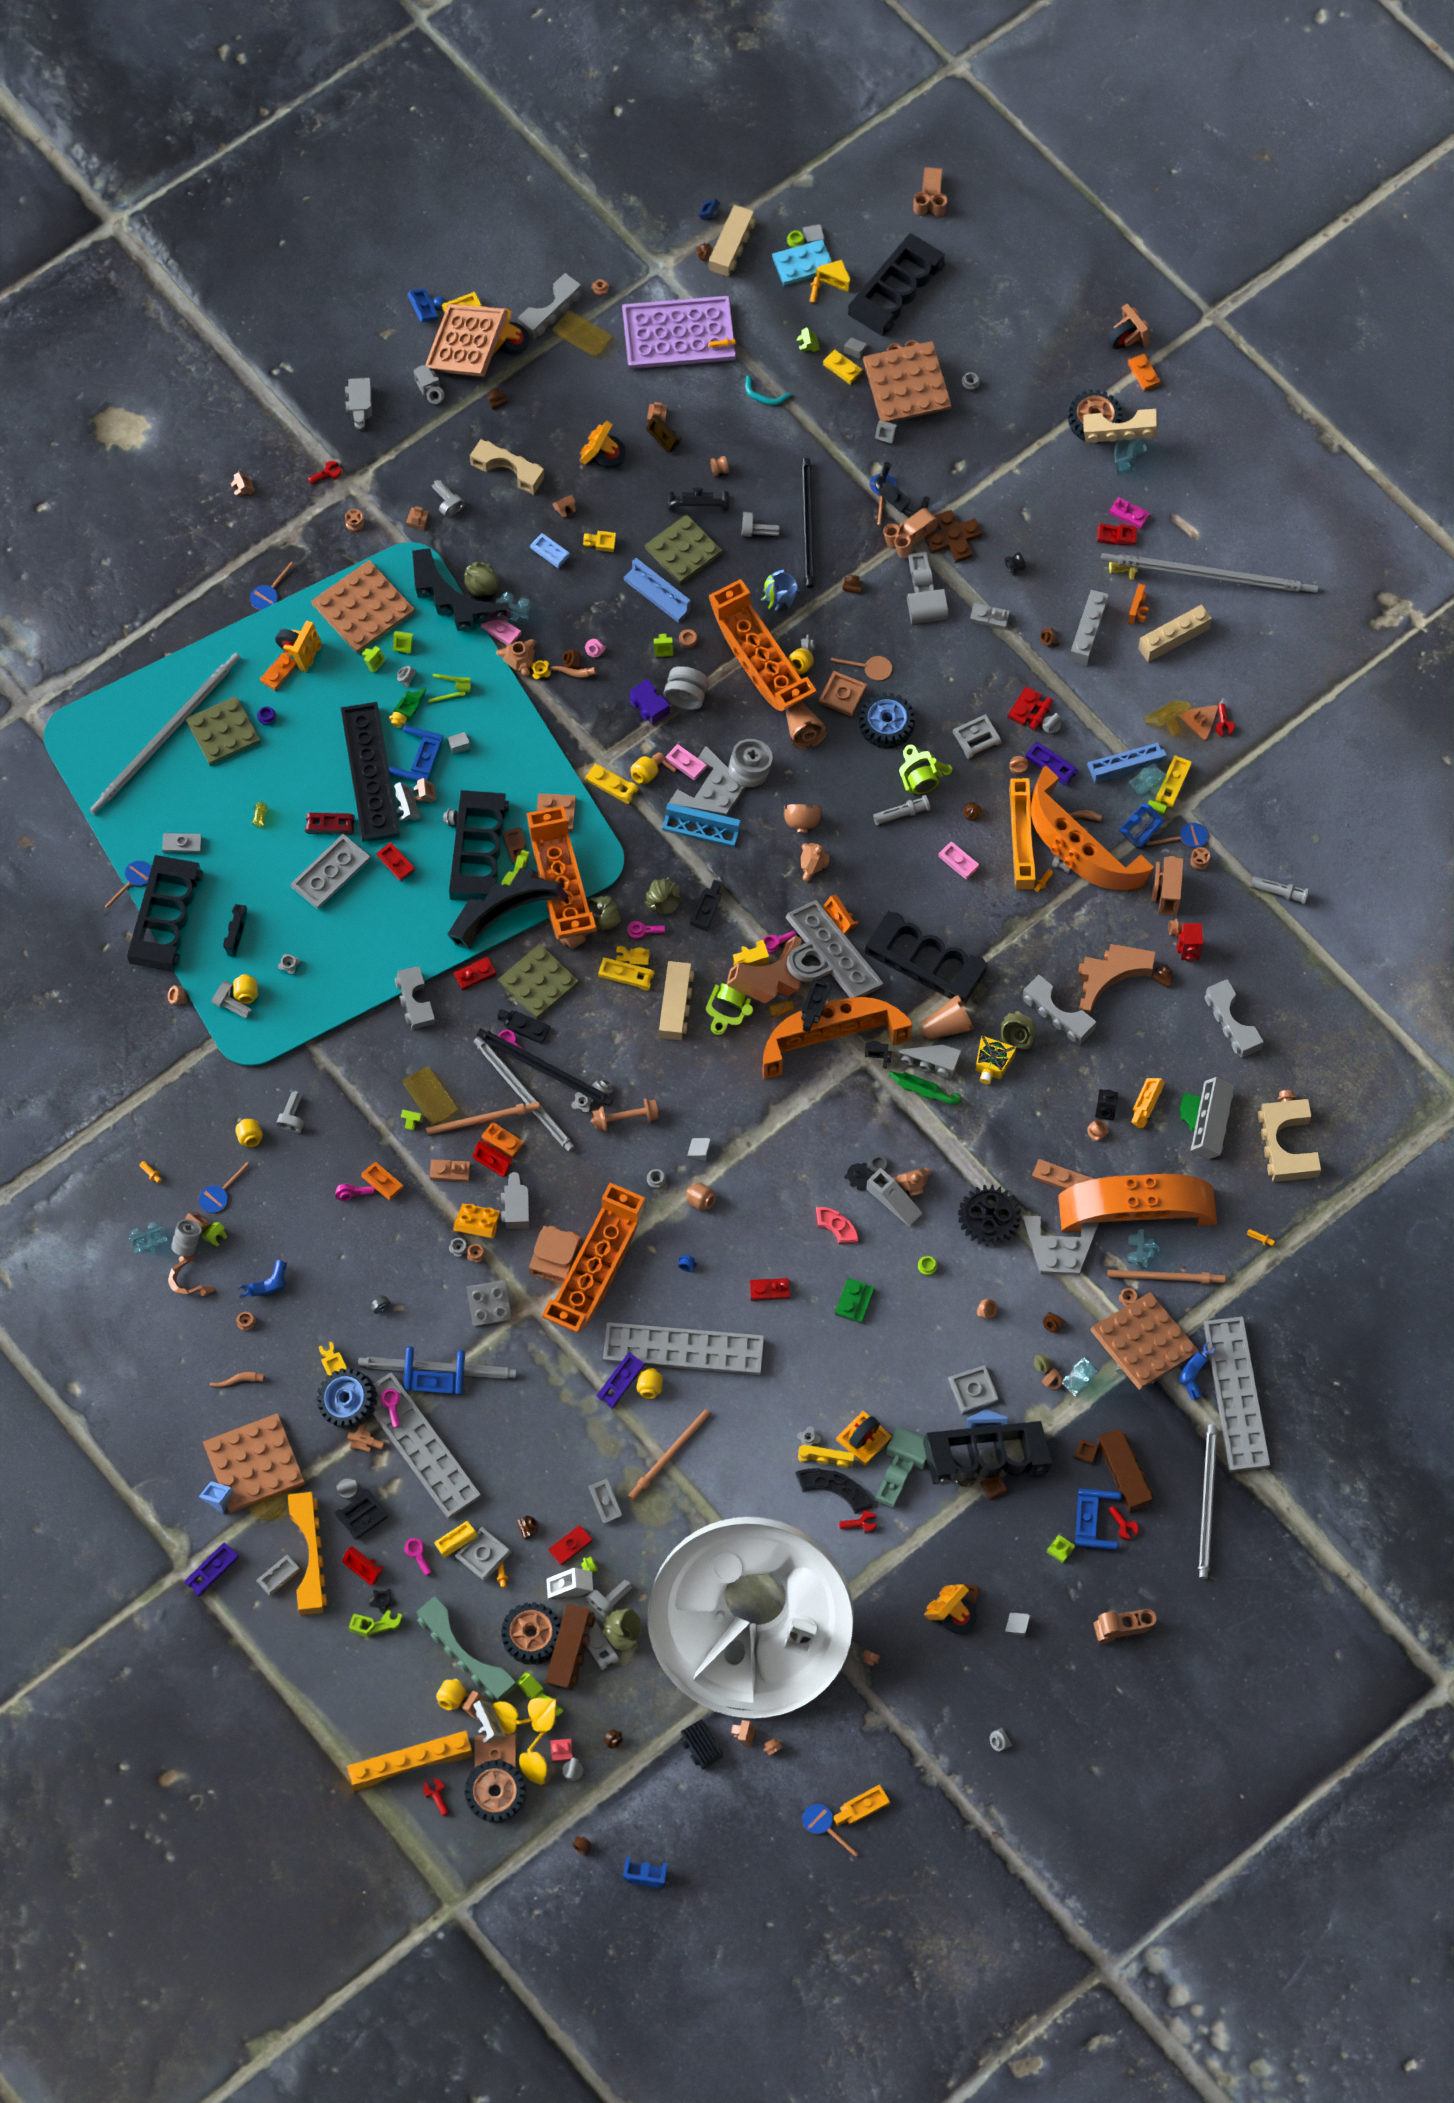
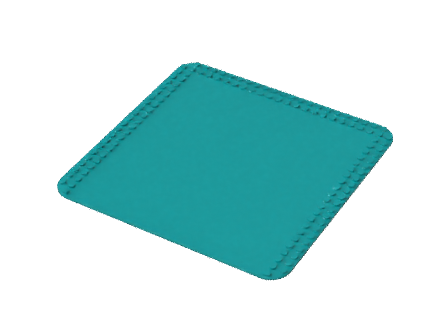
M404 542L393 545L60 708L50 717L45 726L44 744L46 750L124 886L128 883L125 878L127 866L135 861H144L152 867L155 855L200 864V869L203 870V877L201 882L198 881L197 888L193 887L194 898L186 907L188 920L185 927L179 930L181 946L177 952L180 954V961L178 966L175 965L174 973L220 1052L228 1060L243 1066L266 1064L401 995V989L396 988L394 978H397V971L420 966L425 983L550 919L546 901L540 900L520 906L501 916L477 938L470 949L456 946L447 935L468 902L450 900L449 887L457 825L449 827L443 821V814L449 808L456 810L458 813L461 790L506 793V801H509L510 804L509 812H505V819H503V832L521 828L526 843L524 850L529 852L528 861L524 869H532L537 873L527 813L537 811L538 793L576 796L573 832H569L586 900L611 887L619 879L623 871L624 852L620 842L509 665L503 661L504 658L496 654L498 648L488 632L481 628L480 625L482 623L476 622V629L467 632L457 631L454 612L448 615L437 614L434 596L418 598L415 590L412 551L430 548L424 544ZM430 548L438 573L455 591L463 594L441 557ZM368 560L373 563L415 610L414 614L366 647L370 650L375 646L380 648L386 659L375 673L369 671L364 661L365 657L362 656V653L365 649L356 654L311 603L314 598ZM306 621L313 622L322 645L307 672L300 671L297 665L276 692L261 683L260 678L282 653H285V650L280 648L275 641L278 632L281 629L301 631ZM395 631L413 634L411 653L393 650ZM234 653H237L240 659L231 667L226 677L188 717L236 696L258 735L260 743L210 766L185 720L111 801L105 803L93 815L89 809L99 800L103 791L221 665H224ZM406 666L416 670L409 687L403 686L397 680L398 671ZM433 674L470 677V692H465V696L432 703L428 702L432 698L459 692V690H455V681L435 678ZM420 688H425L426 693L411 721L406 720V725L443 735L438 755L428 781L434 784L436 801L429 803L427 801L418 802L415 800L421 818L416 822L411 819L402 822L399 818L403 816L404 812L401 814L396 812L400 836L362 842L340 707L377 702L388 769L394 767L411 772L422 737L404 733V726L401 728L391 725L389 717L393 715L394 709L401 698L405 697V692L410 691V693L420 691ZM267 706L275 711L276 719L273 723L264 725L258 721L257 714L262 707ZM465 732L470 743V749L452 754L447 737ZM389 774L396 810L402 805L396 797L394 785L402 782L410 786L415 797L419 793L413 791V788L418 782ZM309 812L355 815V821L352 824L354 834L345 836L367 853L371 860L317 910L292 889L290 884L343 833L307 834L305 832V826L308 822L306 821V814ZM467 816L466 828L492 829L498 824V821L489 817ZM164 833L201 834V854L163 853ZM501 834L499 836L501 853L496 860L498 869L497 884L502 885V880L509 871L513 872L515 864H512L503 835ZM465 839L463 851L487 853L495 848V844L489 841ZM390 842L415 868V872L401 882L376 855L378 851ZM462 863L461 875L482 877L489 875L493 869L483 864ZM160 881L156 894L180 897L187 892L188 888L183 885ZM131 884L127 888L139 911L147 884L143 886ZM235 904L246 905L245 926L236 956L231 957L227 955L226 950L223 948V942L225 937H228L229 922L233 920L232 910ZM153 905L150 917L162 920H175L182 912L175 908ZM150 929L158 944H168L175 938L173 933ZM284 954H290L295 958H299L300 964L296 966L294 974L278 969V964L281 963ZM243 974L254 977L258 982V997L252 1003L243 1004L252 1009L249 1017L246 1019L224 1006L220 1008L212 1003L216 991L224 981L233 985L234 980ZM232 991V993H231V995H230L229 997H231V998H233L234 1000H236V999L234 998L233 991Z

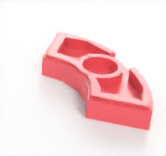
M816 1207L818 1228H825L831 1231L837 1237L839 1244L858 1243L857 1232L850 1220L846 1219L836 1210Z

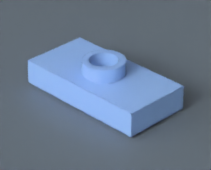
M543 533L530 545L533 551L557 568L570 557L568 551Z

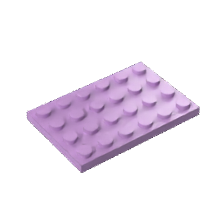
M728 296L622 305L628 369L735 360L734 344L729 345V348L727 346L709 347V342L726 340V337H728V340L733 339Z

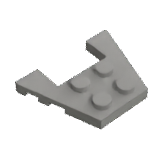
M705 746L698 759L705 763L706 767L712 770L695 798L677 789L669 803L727 817L745 789V786L736 783L729 775L728 767Z
M1023 1216V1224L1025 1225L1040 1274L1079 1276L1099 1222L1082 1223L1081 1237L1041 1236V1216Z

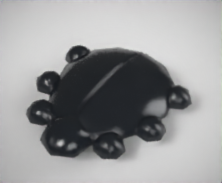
M856 1163L848 1168L844 1178L849 1179L851 1187L857 1186V1190L862 1188L867 1190V1180L873 1173L866 1168L867 1163Z

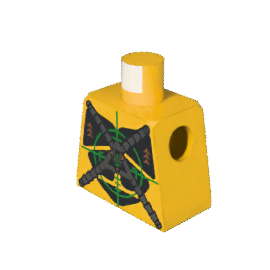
M981 1036L975 1070L982 1073L979 1081L989 1085L993 1077L1001 1079L1015 1057L1016 1047Z

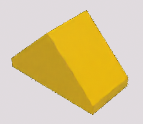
M842 260L819 266L816 269V277L820 279L819 281L849 292L850 278Z

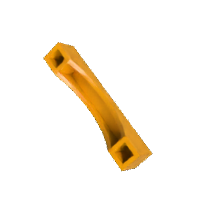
M1029 778L1010 779L1009 793L1015 890H1032L1035 886V865L1031 837Z
M312 1492L288 1494L291 1520L300 1528L309 1547L307 1572L296 1590L298 1611L300 1616L324 1613V1606H327L326 1594H322V1587L325 1586L324 1574H320V1567L324 1566L323 1557L318 1553V1548H322L321 1536H317L316 1529H320L319 1517H315V1510H318L317 1498H313Z
M463 1731L354 1763L347 1767L353 1789L357 1791L374 1786L383 1780L412 1769L439 1763L455 1762L472 1757L473 1755L467 1733Z

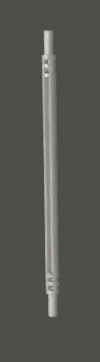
M1101 554L1102 561L1115 562L1123 566L1295 592H1318V586L1303 584L1301 581L1120 554V556Z
M234 653L224 665H221L103 791L99 800L89 809L93 815L105 803L111 801L186 720L185 718L226 677L231 667L240 659L237 653Z

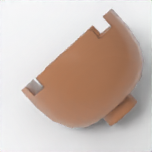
M807 804L784 806V818L789 827L797 829V833H808V829H813L819 824L822 807L813 805V808H810Z

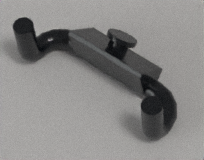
M885 462L882 472L875 479L874 483L879 494L907 517L913 516L923 508L927 509L930 503L928 496L923 498L922 504L917 511H911L908 509L911 500L889 480L884 486L882 485L891 467L890 462Z
M693 488L692 491L694 492H682V499L675 500L674 492L667 493V510L670 512L677 506H720L723 511L729 509V492L727 491L721 493V499H713V492H702L703 488Z

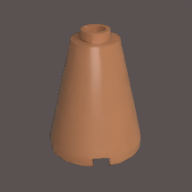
M802 701L785 709L791 742L794 747L804 750L807 749L806 746L812 745L814 747L823 741L826 736L824 723Z
M959 995L954 996L921 1022L922 1027L919 1028L923 1038L927 1037L928 1040L964 1033L974 1029Z

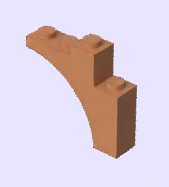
M794 936L787 941L781 956L773 964L749 966L739 962L730 969L727 986L765 1004L774 999L778 992L786 996L797 992L801 982L791 975L786 962L790 952L801 945L802 938Z
M1110 944L1109 951L1105 950L1104 960L1085 957L1084 964L1080 963L1078 974L1081 975L1080 982H1084L1082 993H1086L1085 999L1081 998L1079 1010H1083L1090 1016L1096 1000L1111 985L1131 977H1151L1155 952Z

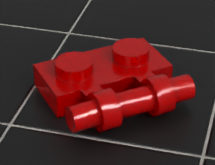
M1026 686L1010 710L1008 718L1022 726L1029 721L1031 722L1029 728L1035 730L1043 722L1044 715L1050 711L1053 699L1047 697L1045 702H1041L1042 694ZM1035 708L1039 709L1037 714H1032Z

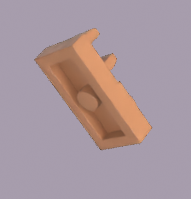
M431 1159L430 1180L469 1182L470 1162Z

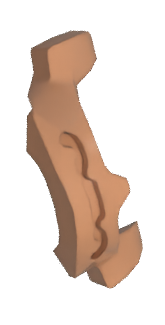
M192 1255L180 1256L178 1258L180 1263L171 1269L168 1279L169 1286L174 1292L180 1294L198 1292L201 1296H207L215 1291L214 1287H203V1285L191 1290L181 1288L177 1283V1275L186 1264L194 1261L195 1257Z

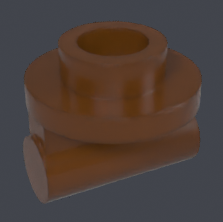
M497 388L488 392L487 400L491 409L508 402L503 390L499 391Z
M849 574V577L844 579L842 590L861 593L863 581L859 579L860 576Z
M1046 627L1042 630L1040 640L1044 646L1057 647L1060 645L1054 628Z
M572 649L565 652L563 655L564 666L580 669V652Z
M1167 966L1158 967L1152 979L1169 988L1174 978L1173 970Z
M1050 1311L1043 1319L1045 1329L1052 1333L1058 1332L1066 1323L1065 1320Z
M527 1515L517 1520L524 1540L531 1538L532 1535L538 1532V1522L535 1518Z

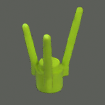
M433 674L435 678L455 681V690H459V692L432 698L428 702L432 703L465 696V692H470V677Z

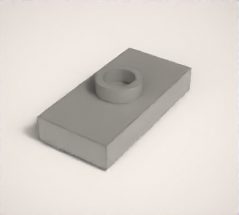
M164 833L162 851L163 853L201 854L202 835Z
M287 1554L256 1581L271 1596L301 1570Z

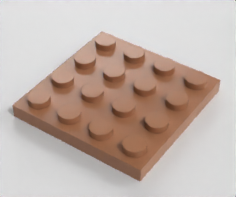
M448 304L425 365L434 372L484 377L508 312L500 308Z
M933 341L863 356L878 415L882 422L891 423L951 409V403Z
M370 560L311 601L315 609L356 654L415 613L414 608Z
M1151 1292L1095 1324L1090 1330L1139 1390L1187 1362L1199 1351Z
M278 1413L203 1441L218 1484L233 1489L227 1504L230 1513L305 1485Z

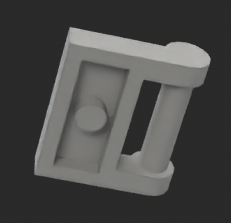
M986 714L953 729V734L968 759L974 757V754L993 745L998 746L1002 743ZM987 735L991 736V739L970 748V743Z

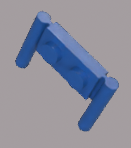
M406 725L403 728L404 733L422 737L411 772L390 767L389 774L414 781L422 778L428 780L438 755L443 735Z
M412 1346L406 1348L404 1390L463 1393L465 1351L459 1350L457 1352L456 1373L413 1370L414 1348Z
M1079 1488L1075 1546L1117 1550L1119 1543L1116 1541L1095 1540L1098 1498L1121 1500L1122 1493Z

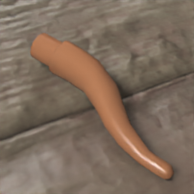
M563 666L548 667L549 671H560L577 678H586L597 674L596 667L585 669H572Z
M1089 810L1069 813L1073 819L1084 818L1101 822L1103 815Z
M243 1372L236 1374L226 1381L210 1383V1386L225 1387L241 1381L263 1382L264 1374Z

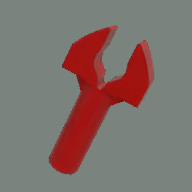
M328 461L325 463V470L309 477L308 480L311 484L325 477H332L335 480L340 477L342 469L340 467L334 471L331 470L339 465L337 461Z
M1221 703L1218 705L1220 722L1215 724V732L1222 737V728L1225 726L1230 737L1235 728L1234 722L1227 720L1226 705Z
M1115 1506L1110 1507L1109 1512L1120 1525V1530L1117 1533L1120 1538L1128 1541L1131 1540L1129 1534L1126 1533V1528L1131 1529L1134 1535L1137 1536V1523L1135 1521L1127 1522Z
M864 1511L860 1519L840 1521L839 1528L861 1527L865 1533H871L877 1527V1523L867 1524L866 1520L876 1519V1515L869 1511Z
M433 1778L434 1784L437 1786L436 1792L430 1790L427 1782H425L423 1788L426 1798L432 1797L441 1815L446 1816L449 1814V1811L441 1796V1791L445 1789L444 1785L440 1780Z

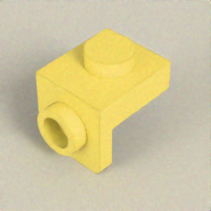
M1115 562L1109 563L1110 574L1128 571L1130 580L1135 577V573L1138 572L1136 567L1118 565Z

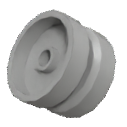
M680 666L674 667L670 670L663 697L667 702L678 708L686 710L699 709L703 705L704 693L707 691L709 679L696 669Z
M756 739L739 741L734 746L728 766L731 778L739 785L745 787H756L764 783L768 777L773 760L770 748L762 741Z

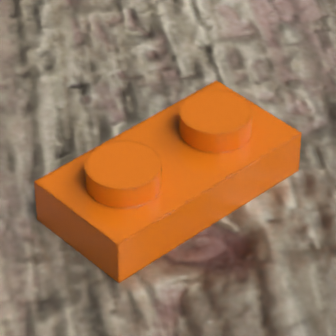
M1145 354L1128 360V365L1143 391L1160 385V380Z
M376 1161L362 1172L361 1177L389 1201L403 1190V1185Z

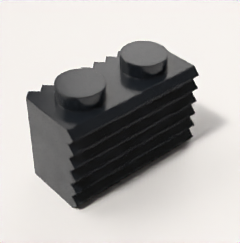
M702 1719L681 1731L682 1738L679 1740L684 1749L688 1748L692 1753L690 1758L695 1766L699 1765L703 1770L723 1757V1752Z

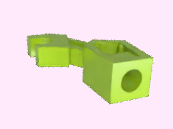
M521 851V855L517 857L514 871H509L502 880V885H510L519 869H524L529 857L528 851Z
M388 1610L381 1618V1621L373 1622V1619L370 1617L353 1614L349 1631L368 1638L372 1634L397 1629L401 1624L403 1615L398 1613L397 1618L392 1620L390 1619L392 1612ZM363 1623L370 1625L367 1630L361 1629Z
M524 1673L516 1682L521 1690L531 1699H551L543 1694L544 1688L529 1673ZM556 1705V1716H559L563 1710Z

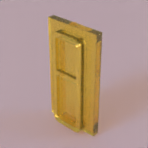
M570 310L552 329V332L594 357H597L613 338L609 333Z
M428 1065L402 1080L403 1085L431 1126L458 1112L457 1107Z

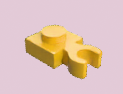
M330 1341V1349L328 1351L323 1350L322 1346H319L321 1355L326 1357L321 1359L327 1375L331 1376V1372L339 1371L342 1368L346 1369L347 1367L340 1352L334 1354L335 1348Z

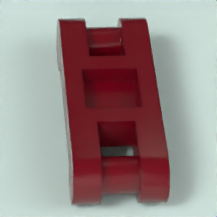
M317 812L306 814V821L308 822L305 826V832L307 834H354L352 824L355 821V815Z

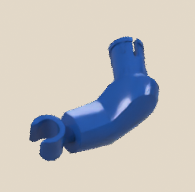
M276 1260L272 1277L262 1282L249 1284L248 1286L241 1285L237 1289H244L245 1294H241L239 1297L244 1298L248 1295L250 1297L265 1296L283 1289L286 1285L284 1275L288 1263Z
M1210 1342L1203 1346L1202 1353L1198 1351L1188 1361L1179 1377L1180 1384L1185 1385L1191 1400L1203 1395L1195 1379L1200 1369L1208 1360L1206 1356L1212 1354L1216 1349L1214 1347L1211 1352L1206 1350V1346Z

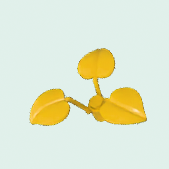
M532 1699L528 1704V1712L531 1718L517 1720L518 1711L511 1704L506 1702L494 1703L492 1706L504 1733L511 1734L516 1731L517 1724L520 1725L532 1722L533 1729L540 1732L529 1747L528 1753L520 1755L519 1764L523 1774L530 1781L544 1785L547 1776V1763L540 1753H532V1750L542 1736L547 1733L546 1731L550 1730L556 1723V1699Z

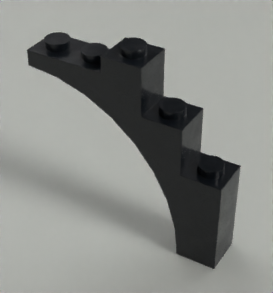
M430 548L412 551L415 590L418 598L434 596L437 614L448 615L454 612L457 631L467 632L476 629V622L486 623L491 620L502 621L512 618L509 602H482L455 591L438 573Z
M520 868L510 885L495 883L485 900L469 899L447 935L456 946L470 949L477 938L492 923L511 910L540 900L564 901L567 894L559 882L546 881L539 878L536 871Z

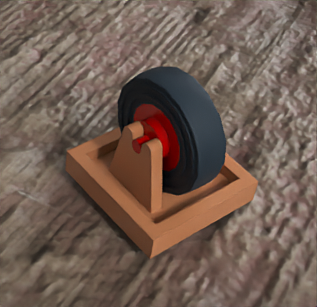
M1128 303L1122 307L1123 320L1114 326V330L1108 336V343L1113 349H1120L1138 341L1145 349L1150 346L1149 325L1145 320L1142 321L1139 318V314L1134 307L1131 308Z

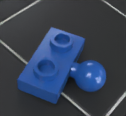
M425 288L410 290L408 293V297L421 323L437 321L438 314L436 310H442V304L446 303L443 297L437 296L431 301Z

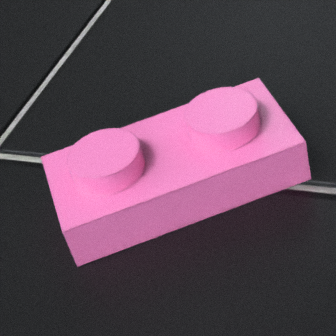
M491 620L480 625L488 634L507 646L515 643L521 635V630L505 620Z
M678 744L666 756V761L694 781L706 769L705 763Z
M952 841L938 855L940 859L966 880L979 868V864Z

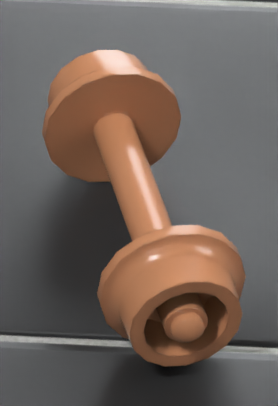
M646 1098L643 1099L644 1108L605 1115L602 1106L599 1110L592 1111L593 1118L591 1123L595 1125L596 1131L604 1130L607 1132V1122L646 1115L647 1122L650 1124L651 1121L659 1119L658 1112L661 1108L657 1106L655 1100H647Z

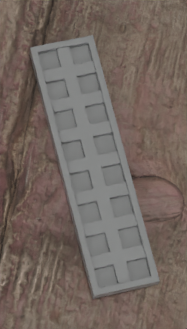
M1243 1317L1204 1321L1206 1342H1210L1207 1345L1208 1352H1211L1216 1347L1215 1351L1209 1354L1229 1471L1238 1472L1269 1468L1270 1462Z
M607 1322L603 1362L621 1363L628 1352H630L645 1363V1366L760 1375L764 1336Z
M390 1372L375 1382L377 1405L373 1406L375 1411L374 1413L371 1412V1414L447 1519H450L481 1498V1494L393 1373ZM387 1389H394L400 1395V1402L396 1406L400 1421V1427L398 1428L392 1427L389 1409L384 1407L380 1400L381 1394Z

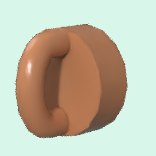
M1022 756L1013 757L1009 764L1010 771L1015 775L1026 773L1028 760Z
M172 986L168 992V1000L171 1004L180 1005L187 1003V994L181 986Z
M1095 1119L1087 1129L1089 1136L1095 1141H1100L1109 1132L1107 1126L1098 1119Z
M992 1299L982 1300L978 1306L977 1315L985 1319H992L997 1313V1304Z
M1053 1368L1042 1380V1384L1052 1390H1057L1062 1386L1063 1378ZM1055 1378L1058 1379L1056 1385L1051 1383Z

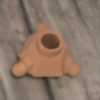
M534 639L525 642H515L506 646V648L498 649L496 654L504 658L503 661L513 669L521 671L523 676H528L530 673L529 668L533 663L536 642Z
M804 843L802 845L801 868L805 872L803 875L805 882L810 881L812 875L814 876L822 868H827L829 864V854L825 853L822 846L815 843Z
M929 1168L916 1169L901 1173L897 1177L892 1178L904 1192L908 1191L909 1196L924 1193L923 1187L927 1184L931 1170Z

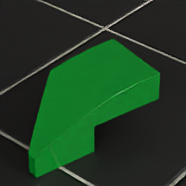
M420 688V691L410 693V691L405 692V697L401 698L394 712L405 715L407 720L411 721L424 698L426 689Z
M1184 1093L1179 1110L1181 1112L1180 1119L1186 1121L1190 1126L1189 1129L1194 1132L1201 1097Z

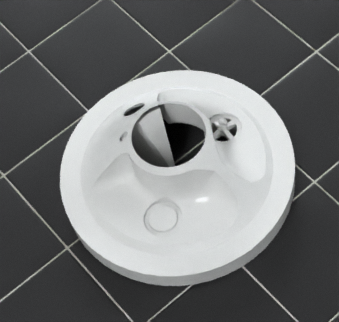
M739 1517L721 1520L697 1530L685 1538L669 1554L657 1574L648 1607V1629L652 1648L658 1662L670 1680L684 1694L702 1706L722 1714L741 1718H763L781 1715L805 1705L816 1698L834 1680L846 1659L850 1647L854 1612L852 1597L845 1576L831 1554L820 1543L803 1531L783 1522L760 1517ZM771 1572L780 1579L785 1589L786 1600L783 1610L774 1620L766 1624L757 1625L737 1616L735 1617L730 1612L725 1599L728 1583L735 1582L741 1576L764 1575ZM790 1631L798 1634L796 1641L790 1636ZM803 1636L811 1638L808 1642L800 1643ZM734 1640L741 1641L745 1646V1656L738 1664H730L725 1658V1650Z

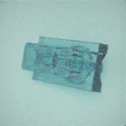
M504 592L501 599L497 598L496 603L509 602L512 618L505 619L506 622L511 623L512 620L518 622L519 617L529 618L530 601L528 599L520 598L518 605L512 603L514 595Z
M1153 763L1148 768H1143L1140 774L1128 782V785L1139 797H1143L1149 790L1159 785L1166 778V774L1161 772Z
M154 1221L148 1224V1230L141 1232L140 1229L136 1228L130 1231L129 1240L134 1253L149 1248L151 1253H154V1246L168 1241L162 1224L159 1225Z
M1138 1229V1234L1129 1235V1246L1137 1247V1252L1128 1253V1262L1130 1265H1139L1141 1269H1148V1258L1153 1259L1154 1254L1160 1252V1246L1155 1244V1239H1149V1235L1145 1234L1144 1229Z
M1083 1357L1080 1362L1075 1364L1069 1376L1062 1380V1384L1074 1396L1078 1397L1088 1384L1091 1385L1093 1383V1377L1099 1370L1087 1357Z

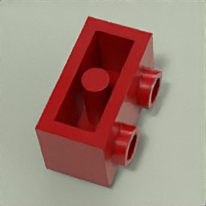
M1183 923L1181 934L1178 935L1177 953H1180L1181 960H1186L1187 962L1200 960L1203 947L1202 923Z

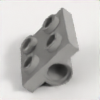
M505 1280L466 1287L473 1326L512 1320Z

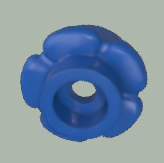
M684 1255L678 1259V1267L683 1271L692 1272L694 1267L697 1266L694 1257L691 1255Z

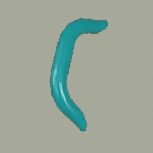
M746 376L745 389L747 394L761 403L776 406L782 404L793 395L792 393H786L777 399H771L758 394L752 389L750 376Z

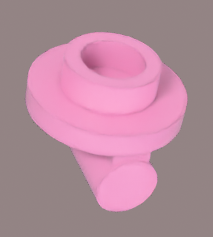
M591 639L586 643L585 650L589 656L598 657L605 652L606 646L597 639Z

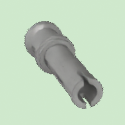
M923 795L922 798L913 801L908 800L906 804L873 814V818L877 826L903 816H915L918 812L930 811L931 809L927 796Z
M1253 876L1251 888L1284 896L1286 900L1292 899L1302 902L1303 905H1305L1309 893V888L1302 889L1294 887V884H1280Z

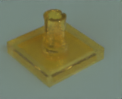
M1173 700L1143 719L1147 725L1162 726L1166 724L1171 736L1182 731L1176 717L1190 710L1191 706L1189 702Z

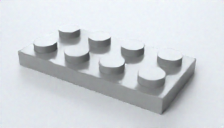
M342 834L290 884L291 888L319 910L371 860L370 856Z

